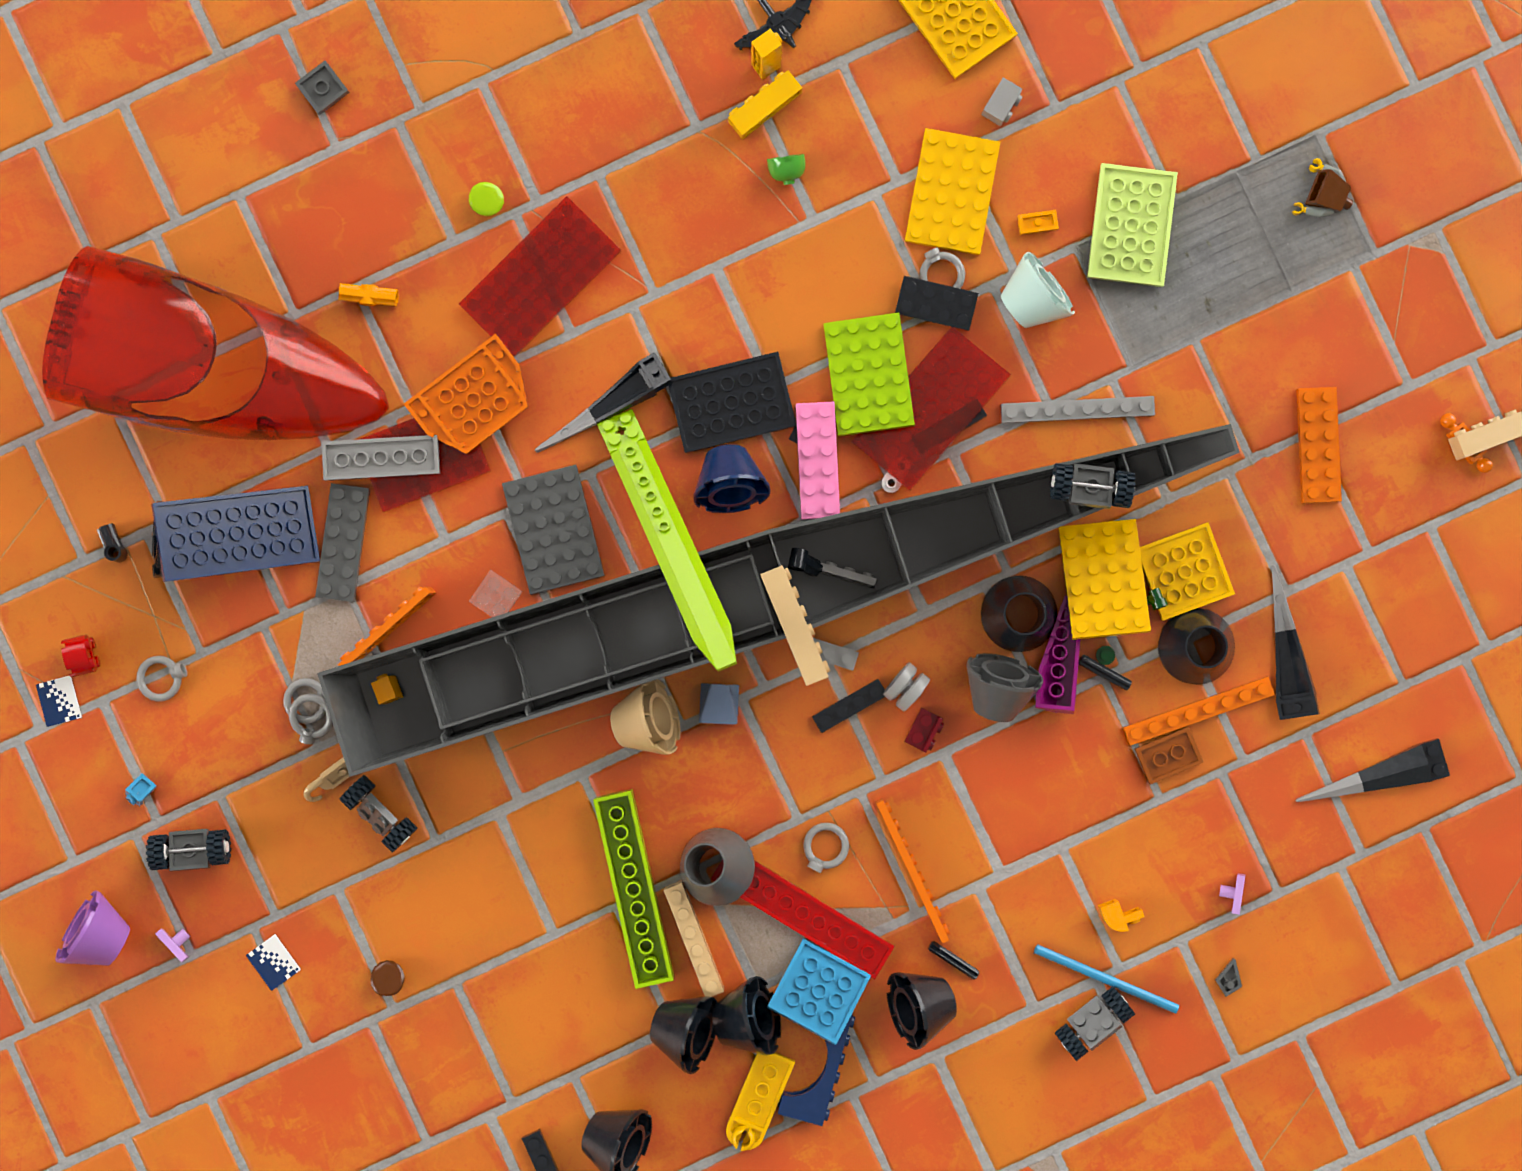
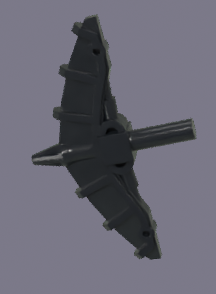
M757 0L768 15L766 24L756 31L743 35L741 39L734 43L736 48L740 50L742 48H751V42L770 28L773 33L777 32L782 41L795 48L796 45L792 34L797 28L800 29L802 27L800 23L806 14L809 15L810 11L808 9L812 0H796L790 8L783 12L777 11L776 13L767 0Z

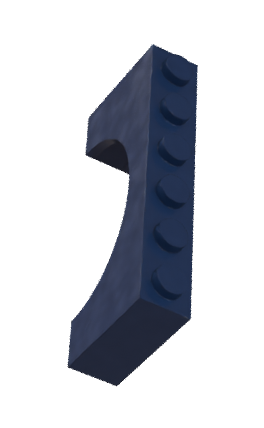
M853 1013L836 1045L825 1040L827 1060L818 1079L805 1089L793 1092L783 1091L777 1109L779 1115L823 1126L824 1121L828 1120L830 1110L827 1109L828 1104L833 1102L835 1091L832 1089L834 1083L837 1084L840 1077V1072H837L838 1067L843 1065L845 1058L843 1049L844 1046H848L850 1040L848 1030L849 1027L853 1028L855 1021Z

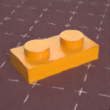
M1056 210L1017 216L1020 235L1059 229Z

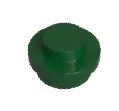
M1102 646L1096 652V659L1100 664L1109 665L1115 659V651L1109 646Z

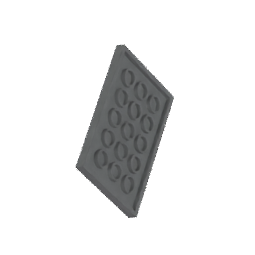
M577 465L502 483L530 595L605 576Z

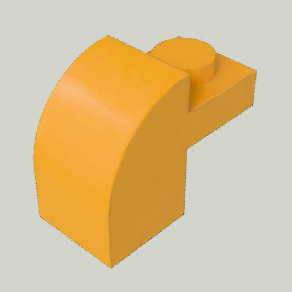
M1116 899L1097 905L1103 921L1116 931H1129L1127 923L1135 924L1141 921L1140 918L1145 917L1142 909L1139 907L1122 912L1119 901Z

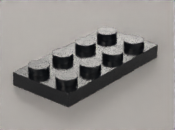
M904 275L895 313L899 312L900 315L969 331L979 293Z

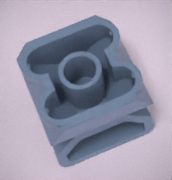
M701 683L699 722L737 724L739 685Z

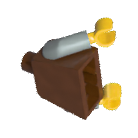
M1318 158L1314 159L1313 163L1317 164L1318 167L1310 165L1309 170L1313 173H1318L1305 202L1308 206L1304 207L1302 203L1297 202L1293 206H1299L1301 211H1292V214L1300 215L1303 212L1309 216L1324 217L1330 216L1334 212H1340L1342 209H1350L1353 205V200L1348 198L1351 187L1346 183L1342 171L1328 164L1322 165V161Z

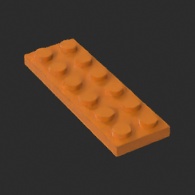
M1337 387L1298 388L1296 393L1301 503L1341 502Z
M419 587L413 593L414 597L411 600L403 601L398 606L399 610L396 613H390L384 618L385 623L383 625L375 626L369 632L370 636L365 640L362 638L354 645L356 649L346 652L340 658L341 662L338 666L363 659L436 594L433 588Z

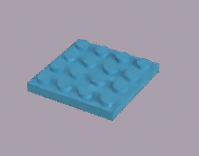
M803 938L767 1008L836 1045L871 975Z

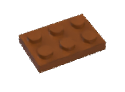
M1184 727L1134 748L1150 785L1203 763L1189 727Z

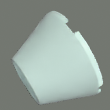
M1026 252L1001 294L1004 305L1015 320L1024 328L1072 316L1075 311L1071 312L1070 310L1073 305L1052 273L1050 271L1047 272L1041 266L1043 263L1030 252Z

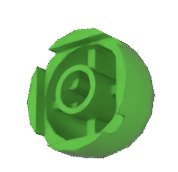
M804 154L767 159L770 175L776 181H783V185L794 184L795 179L800 178L805 171L806 162Z

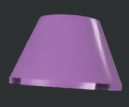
M93 891L90 894L93 896L91 900H85L75 914L62 938V941H64L62 950L59 948L57 950L56 962L109 966L120 953L129 935L130 926L101 892Z

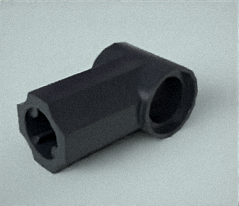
M111 523L99 527L97 532L103 544L106 559L118 563L125 561L128 552L121 543L115 525ZM115 549H118L119 554L114 558L113 552Z
M801 548L791 549L789 569L804 572L810 576H818L822 572L823 565L820 560L808 555L809 551Z

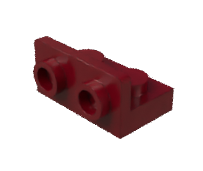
M921 707L904 742L925 753L927 750L931 751L936 741L933 739L936 732L940 733L944 726L943 718Z

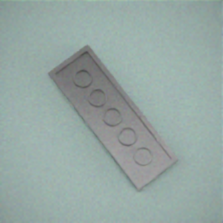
M426 435L321 442L323 480L325 481L440 474L439 440L437 435H434V437Z

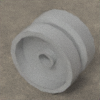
M910 662L895 676L883 693L890 701L901 694L896 702V706L903 712L920 697L930 681V678L924 673L917 675L912 680L917 672V668Z

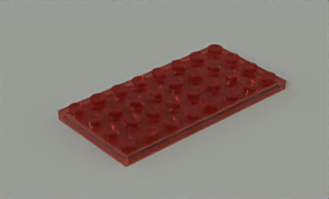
M566 196L459 305L491 337L497 334L515 358L621 252V249Z
M951 327L908 376L915 426L861 433L852 440V443L906 489L911 491L1009 379L1011 374L954 327Z

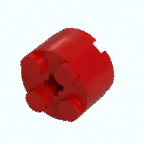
M85 634L61 641V644H65V648H61L66 670L71 669L70 677L96 672L97 667H100L99 657L94 656L93 649L96 648L93 637L89 638Z

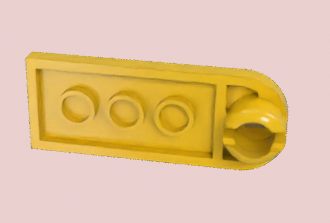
M776 1052L767 1056L756 1054L726 1127L727 1138L736 1149L744 1131L747 1132L740 1146V1151L754 1149L763 1141L794 1067L795 1060Z

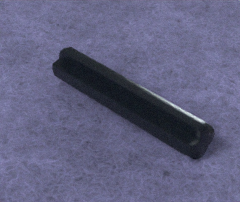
M1082 655L1079 659L1078 664L1124 690L1130 688L1132 681L1086 655Z
M932 941L928 946L929 951L971 979L975 980L978 977L979 970L937 942Z

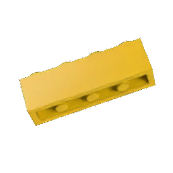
M771 28L751 42V65L762 80L781 68V43L783 41L777 32L773 33Z
M789 70L785 73L780 72L775 76L774 82L770 85L767 83L762 86L756 96L751 95L744 101L742 107H736L729 113L728 122L742 140L802 94L803 88Z

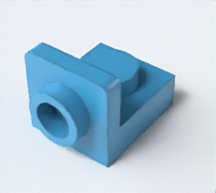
M141 773L125 789V798L132 805L137 804L140 807L143 804V800L157 785Z

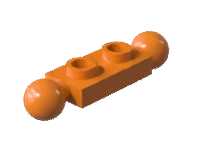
M1451 413L1444 414L1440 419L1441 425L1451 430L1446 434L1449 439L1455 437L1454 433L1463 429L1466 432L1470 431L1464 422L1457 425L1456 417ZM1487 450L1465 458L1469 464L1477 462V469L1482 473H1487L1493 468L1492 461L1489 458L1483 457Z

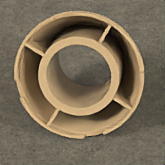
M656 679L641 684L612 709L610 717L612 731L615 739L622 747L663 755L672 754L677 750L678 747L675 745L676 741L680 740L681 734L679 714L672 695H667L664 690L666 686L660 680Z

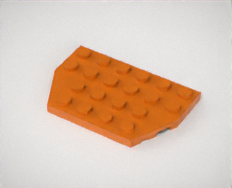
M494 334L404 403L405 407L427 435L431 437L437 435L439 441L466 454L528 408L520 365L497 334Z

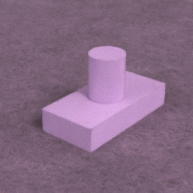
M1238 873L1236 887L1225 885L1220 887V897L1234 899L1233 914L1240 915L1245 882L1244 874Z
M162 928L155 933L181 962L189 958L180 947L190 938V935L184 929H181L172 938Z

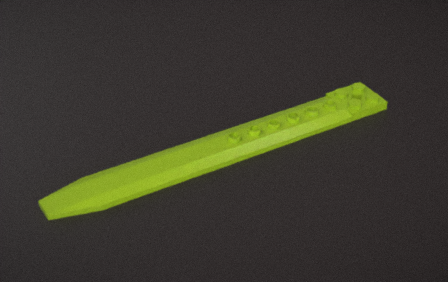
M630 409L598 423L597 426L694 644L718 672L737 664L731 624L633 410ZM620 430H625L623 435H620V433L618 432Z

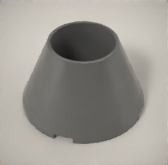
M983 653L977 654L976 658L973 659L969 657L966 666L974 711L992 721H1012L1042 687V675L1029 665L1026 668L1019 664V660L1003 655Z
M711 828L695 835L684 848L680 861L681 879L687 891L698 901L713 906L727 905L738 900L750 887L755 872V860L748 843L736 832L724 828ZM716 848L723 858V871L715 882L708 884L700 874V860L708 850Z

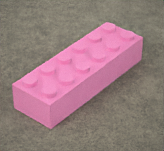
M796 403L801 520H813L839 514L835 403Z

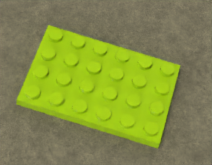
M900 313L823 323L838 437L915 426Z

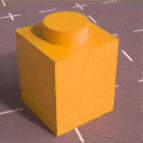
M383 674L376 677L377 681L371 683L379 705L389 704L403 697L396 676Z

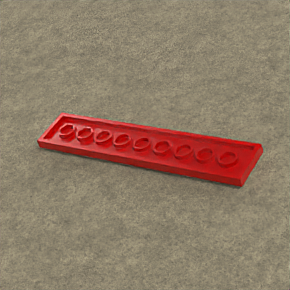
M723 859L711 877V880L714 882L722 874ZM755 861L752 883L740 898L835 956L870 974L874 980L876 979L895 947L893 944Z

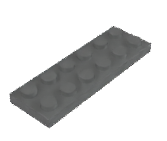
M331 483L315 597L355 602L370 496L369 488Z

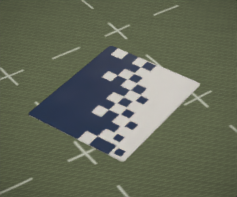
M70 676L36 684L47 727L82 718L73 681Z
M276 934L246 955L271 991L301 970Z

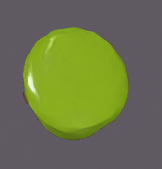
M481 182L473 186L469 194V205L472 210L483 216H491L502 209L504 195L496 185L489 182Z

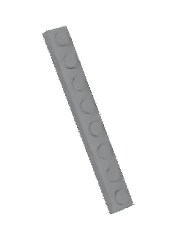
M1154 396L1000 404L1001 424L1155 415Z

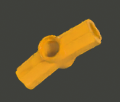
M340 283L338 300L356 302L364 306H397L399 295L397 289L378 288V286L361 284L359 286Z

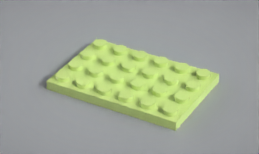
M1101 163L1087 278L1156 287L1164 286L1178 172Z

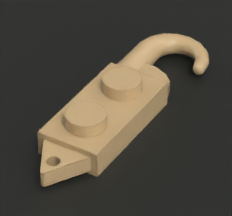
M344 757L322 772L320 777L305 788L304 797L307 801L316 802L322 799L321 795L317 797L310 796V793L316 788L334 789L349 778Z

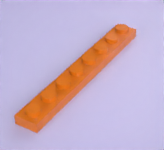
M1264 677L1124 726L1123 730L1128 744L1131 746L1275 694L1269 677Z
M883 799L876 801L875 803L943 944L949 941L947 936L950 934L946 923L941 924L939 917H942L938 906L933 907L931 900L934 898L930 889L925 890L923 886L925 879L921 871L917 872L914 865L917 862L913 854L909 855L906 850L909 845L905 837H900L898 830L901 828L897 820H892L889 814L893 811L888 801L885 803Z

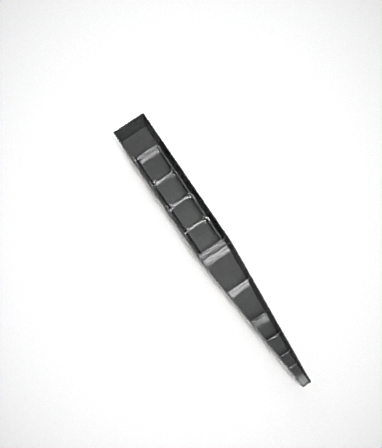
M1228 424L1059 464L1072 466L1074 464L1114 468V477L1117 471L1135 473V492L1133 496H1136L1238 454L1240 451L1232 426ZM1053 464L769 529L700 551L698 554L731 624L735 654L786 638L760 574L783 565L784 569L788 568L792 548H801L809 551L808 555L820 560L821 563L826 564V561L833 562L839 568L850 567L859 574H863V572L871 573L877 579L876 587L873 589L821 573L818 576H810L804 572L789 569L792 577L789 580L791 587L796 586L800 596L797 598L799 606H804L808 615L804 617L807 624L811 623L812 627L815 628L1104 508L1070 504V496L1067 501L1051 499L1050 484L1055 465ZM656 565L317 673L349 777L710 662L694 644L660 565ZM383 674L396 676L403 697L389 704L379 705L371 683L377 681L376 677Z

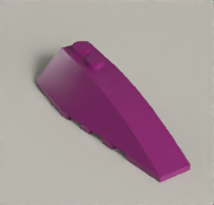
M1064 596L1038 672L1043 677V684L1036 693L1035 708L1054 713L1074 714L1080 639L1072 640L1067 596Z

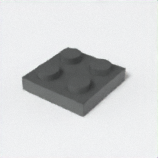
M323 61L295 83L319 115L350 93L326 61Z

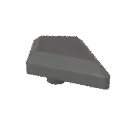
M1234 958L1230 960L1215 979L1225 997L1242 987L1237 963Z

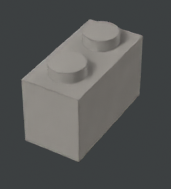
M1003 77L981 115L1001 127L1002 123H1007L1013 113L1010 110L1013 105L1017 107L1023 96L1020 94L1023 89Z

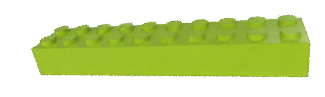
M633 789L595 797L593 801L635 989L673 981V968Z

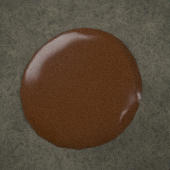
M382 961L374 967L371 973V986L381 996L395 995L402 989L405 974L396 962Z

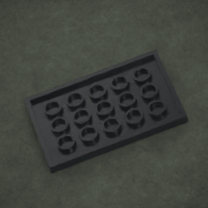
M778 351L670 378L673 384L669 385V390L685 454L797 426Z

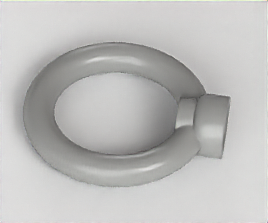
M938 247L924 254L926 259L920 268V279L928 281L927 271L932 263L938 260H948L955 265L958 273L957 281L952 287L961 289L965 281V269L960 259L951 253L940 252Z
M164 656L150 657L140 665L137 671L136 680L138 688L150 700H169L179 691L182 678L187 677V669L182 662L176 664L173 660ZM156 663L168 666L170 674L174 679L171 689L162 694L150 691L144 680L146 670Z
M308 678L298 679L291 683L286 689L283 698L287 714L289 715L292 705V694L299 687L310 686L317 691V695L325 698L321 684ZM320 705L319 710L314 715L301 716L297 713V720L302 724L315 723L326 712Z
M305 694L298 697L292 703L289 710V721L292 728L300 735L299 741L301 743L314 744L316 738L323 737L331 730L333 722L325 698L316 694ZM305 702H316L325 710L326 723L321 729L317 731L309 728L304 729L299 724L297 710Z
M820 823L813 826L807 832L803 843L805 856L810 861L807 866L821 873L823 869L837 867L846 859L849 852V840L842 828L833 823ZM823 830L836 833L841 840V852L831 861L820 860L814 856L811 850L813 837Z

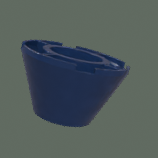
M722 445L707 452L693 499L698 508L700 506L705 507L707 512L734 513L751 509L750 505L756 502L759 504L763 503L770 496L771 489L768 481L746 448L740 445Z

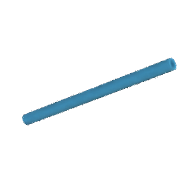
M1037 944L1034 949V953L1109 986H1114L1116 989L1176 1014L1179 1009V1005L1041 945Z

